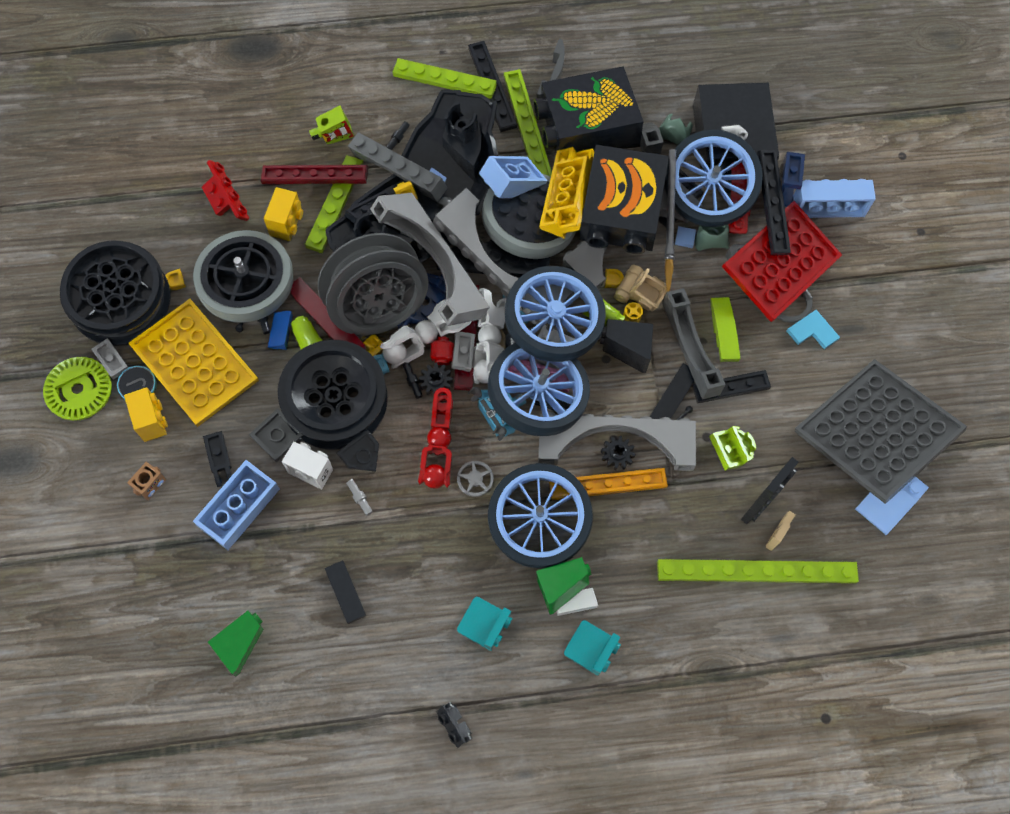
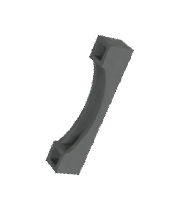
M359 132L348 146L358 159L363 160L367 164L371 163L386 169L406 182L410 181L413 187L436 202L440 200L448 188L440 176Z
M685 289L667 292L662 304L702 399L720 395L726 384L719 368H715L700 342L691 314V303Z

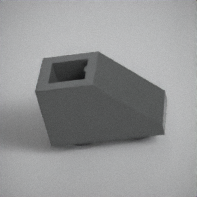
M652 122L643 124L640 142L641 151L661 154L664 142L659 127Z

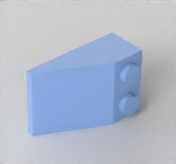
M489 156L479 172L484 182L491 187L494 194L499 198H513L547 183V179L528 157Z
M915 477L886 504L869 492L855 510L887 535L929 487Z

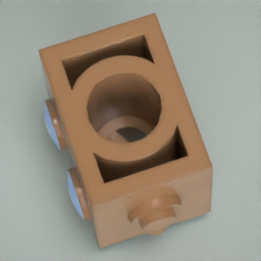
M145 462L127 483L133 488V493L149 500L167 479L160 473L158 467H153Z

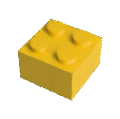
M278 187L275 188L263 218L269 236L291 241L292 236H295L298 220H301L303 216V209L301 208V201L298 198L297 192Z
M146 387L124 395L133 428L144 442L167 435L165 428L168 427L165 417H162L160 411L163 410L160 400H157L155 393H151Z

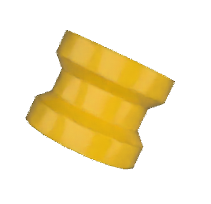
M635 302L627 304L623 316H625L624 321L640 322L643 314L641 305Z

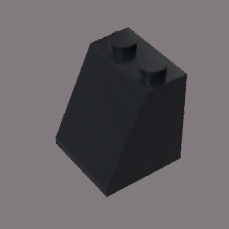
M608 319L600 336L603 352L642 373H646L651 360L653 324Z

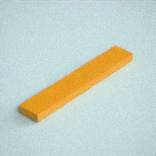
M665 468L576 477L584 486L588 496L668 487ZM549 481L550 492H551V490H552L553 486L555 485V483ZM557 485L551 500H561L570 494L563 487Z

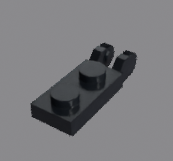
M222 431L203 436L210 469L214 475L217 487L222 486L219 472L226 471L227 481L233 475L224 434Z

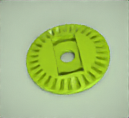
M74 357L64 360L50 371L44 383L43 396L47 407L58 417L72 421L83 420L95 415L106 405L111 394L112 382L110 375L98 361L88 357ZM89 375H92L94 377L97 384L96 388H94V384L89 378ZM76 384L83 385V391L79 394L72 392V388ZM60 388L64 398L67 400L66 402H63L60 397Z

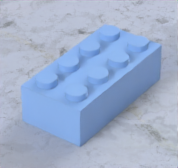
M866 179L804 180L801 189H796L793 195V201L800 206L809 218L865 217L876 199L873 180Z
M245 460L193 522L221 546L229 550L280 488L275 481Z

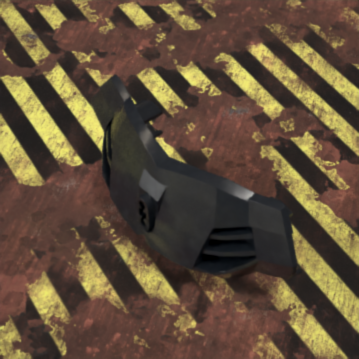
M444 89L439 92L431 112L415 127L401 156L429 171L431 168H434L447 178L445 184L448 188L441 198L450 197L453 200L467 188L479 200L475 211V216H478L483 208L484 198L490 188L484 182L479 172L489 156H498L496 141L492 134L497 102L495 100L492 103L481 94ZM393 174L354 201L350 208L384 190L394 195L395 191L393 188L397 187V184L401 182L406 183V181ZM413 187L416 191H418L419 193H421V194L423 195L422 192H420L418 189H416L415 187ZM368 213L359 217L355 224L346 216H343L325 230L330 249L333 252L357 237L374 233H385L398 236L407 241L413 247L420 262L432 257L413 238L400 233V230L390 225L379 223L376 217L370 219ZM439 232L447 245H452L448 241L447 236L443 232Z

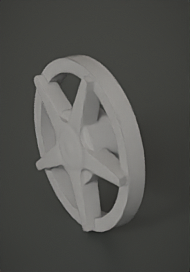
M481 461L467 462L458 471V486L468 496H482L493 485V472L487 464ZM472 465V471L469 474H461L466 467ZM475 465H481L488 471L481 473L476 470ZM490 474V484L486 487L483 483V477ZM460 477L468 479L469 486L467 490L461 485ZM481 486L484 491L479 493L470 492L472 487Z

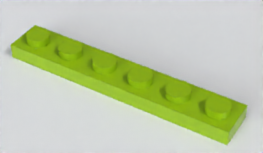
M400 58L397 59L392 72L394 77L450 90L481 94L492 99L497 85L496 80Z
M346 155L342 165H364L363 160ZM354 184L332 185L305 243L307 249L323 254L328 243L325 230L339 219Z

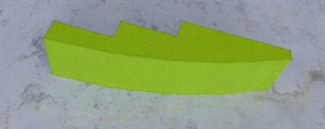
M711 298L713 330L716 334L717 347H719L720 362H739L741 359L730 298Z

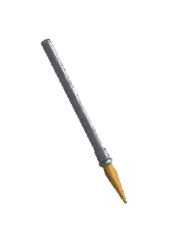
M675 149L669 150L667 231L664 256L667 292L671 288L674 268L673 260H675L673 247L676 180Z

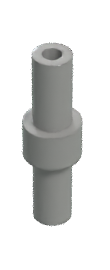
M353 479L349 480L346 484L353 493V499L356 504L361 506L366 516L370 515L373 511L366 501L367 497L363 491L359 490Z

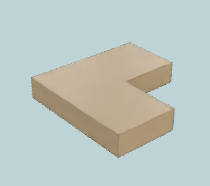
M788 511L784 515L767 542V549L772 551L782 541L796 514Z

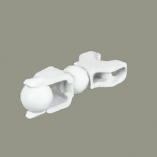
M485 288L479 289V292L490 308L478 320V327L481 328L478 333L480 343L474 347L472 360L473 377L476 384L480 382L488 383L491 367L499 354L504 350L499 343L502 338L500 329L504 328L505 303L507 297L499 300L495 306L492 302V293Z
M444 299L427 316L428 320L420 321L415 326V329L403 326L391 335L388 341L382 343L380 348L383 349V357L388 363L392 364L391 367L393 369L397 368L402 363H408L423 355L424 344L433 342L437 335L442 337L448 333L459 332L472 321L447 326L438 312L445 302ZM411 338L413 344L406 349L402 342Z

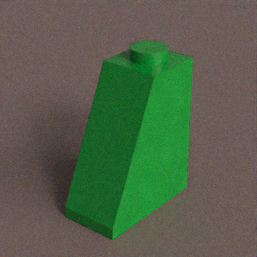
M582 557L536 571L537 582L550 615L554 614L589 585L591 570L589 565L584 563Z
M246 611L208 641L209 645L235 677L240 674L264 630L260 625L263 621L256 612L252 615L251 612Z

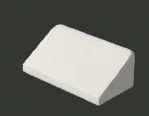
M593 588L580 591L557 610V615L560 616L597 608L598 603Z

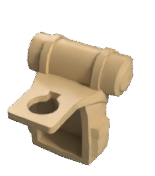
M631 265L627 269L621 284L617 287L614 298L621 303H627L631 299L647 311H654L663 300L667 290L662 280L655 276L647 275L650 269L647 268L644 271L637 265Z

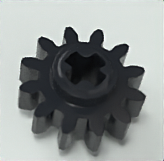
M435 363L434 368H431L428 364V371L421 370L422 376L419 377V382L422 383L420 385L421 390L426 389L427 395L431 392L434 394L439 388L451 389L450 383H453V378L450 377V370L445 371V365L438 368V364Z
M612 436L610 443L608 441L604 442L605 448L601 449V453L606 454L602 457V461L608 460L607 467L614 465V470L616 471L618 466L625 470L626 463L632 465V458H635L636 454L631 452L635 446H628L629 439L623 442L622 436H619L618 440H615Z

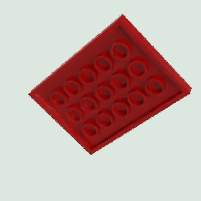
M795 201L785 208L791 250L789 255H771L766 225L722 265V268L770 322L775 320L842 256L839 250Z

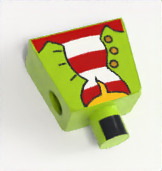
M341 105L316 118L318 127L309 130L313 141L323 137L327 144L354 137L351 125Z

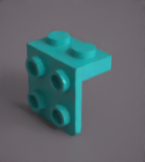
M475 597L458 625L457 632L492 651L494 646L498 647L503 638L500 635L504 628L508 629L513 619L510 617L511 611L505 607L501 610L482 598Z
M583 620L566 647L564 655L598 676L601 671L606 672L611 663L608 660L611 653L615 655L621 646L618 642L620 636L615 633L611 636L588 621Z

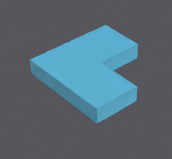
M817 310L795 323L786 331L797 345L813 336L824 350L840 338Z

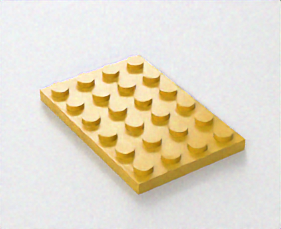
M188 299L128 343L197 427L259 381L258 377L191 299Z

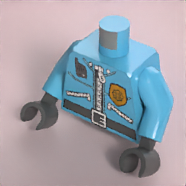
M473 387L468 392V394L474 395L471 398L472 402L480 399L478 400V408L492 428V434L499 436V441L504 436L515 432L516 429L505 423L494 410L489 399L488 390H480L478 387ZM509 393L507 394L512 402L523 396L520 393L512 398ZM526 400L517 405V407L519 408L520 406L526 404Z

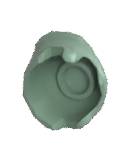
M669 114L659 127L662 139L673 142L678 146L684 139L690 136L693 124L689 122L687 127H685L680 118L671 120L673 114Z
M699 225L695 237V248L698 251L711 248H729L728 225L719 227Z

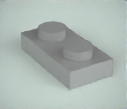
M460 331L455 333L452 369L471 371L475 334Z
M108 338L92 348V351L113 380L128 369V366Z

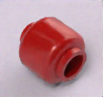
M438 337V340L431 343V360L441 366L449 365L453 358L454 343L449 341L447 337Z

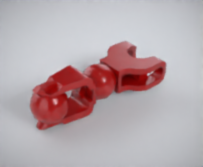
M439 388L434 393L432 429L427 435L429 445L422 449L420 474L418 477L419 485L424 482L426 486L433 489L440 488L443 485L448 488L450 485L452 453L448 446L452 440L450 425L453 400L451 391L447 388ZM434 453L437 456L440 454L446 456L445 469L438 464L427 466L428 455Z

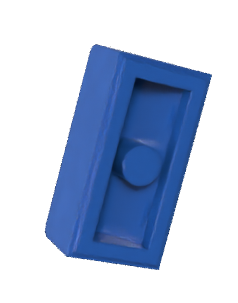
M292 311L274 313L268 348L287 350L293 319Z

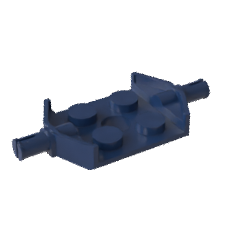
M427 273L428 290L425 299L429 304L421 305L415 314H411L405 321L397 325L399 329L408 324L411 325V323L418 324L420 321L428 320L427 316L433 312L434 307L446 299V284L443 274L438 276Z

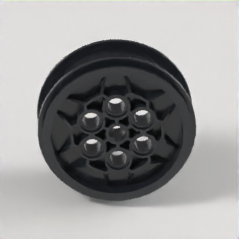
M125 241L99 242L82 250L66 267L60 284V301L64 312L84 336L99 344L108 338L113 346L128 345L130 341L166 316L171 300L168 280L154 256L141 246Z

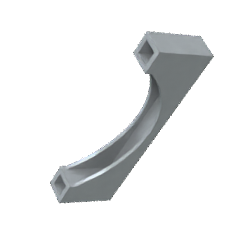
M680 183V187H681V189H682V192H683L684 194H686L687 192H689V191L683 186V184ZM664 184L659 216L667 218L668 197ZM692 194L688 196L687 199L698 207L700 202ZM675 210L674 218L683 220L687 224L689 221ZM583 240L576 249L570 250L564 255L562 266H567L571 270L585 276L599 291L605 286L606 282L602 266L606 248L591 247Z
M466 188L435 216L433 224L439 232H443L447 236L448 241L452 245H456L461 250L465 258H469L474 263L477 270L483 272L492 284H496L501 289L502 294L507 297L512 286L519 278L499 268L484 251L479 241L475 224V211L479 200ZM544 285L534 288L548 301ZM549 285L553 299L558 300L562 287ZM564 288L560 301L564 303L572 294V291ZM529 293L523 298V300L541 305ZM520 306V311H523L525 314L539 313ZM544 319L532 320L530 322L537 325Z
M413 193L378 196L370 208L378 222L390 225L413 238L426 249L439 266L446 284V299L438 312L447 326L481 319L490 308Z
M548 412L549 417L556 416L555 413ZM584 414L571 428L560 434L539 436L538 463L558 465V459L563 453L579 440L600 432L621 431L635 434L654 444L668 457L674 465V470L693 471L696 466V421H691L688 418H681L679 420H671L668 417L652 419L648 416L641 418L622 416L618 418L612 415L596 417L593 414Z

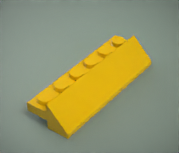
M574 147L557 151L539 225L540 229L564 239L566 233L580 230L594 157L593 148L576 152Z

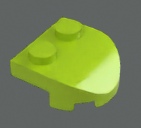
M732 426L728 430L715 432L709 436L725 471L741 467L754 458L756 443L751 434L739 430V426Z

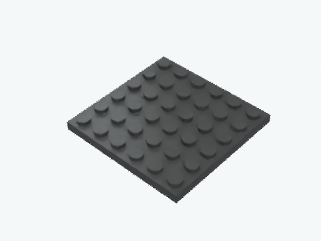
M874 359L795 428V432L886 504L966 431L967 426Z

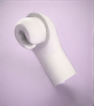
M739 125L721 127V130L731 132L744 140L748 137L747 131Z

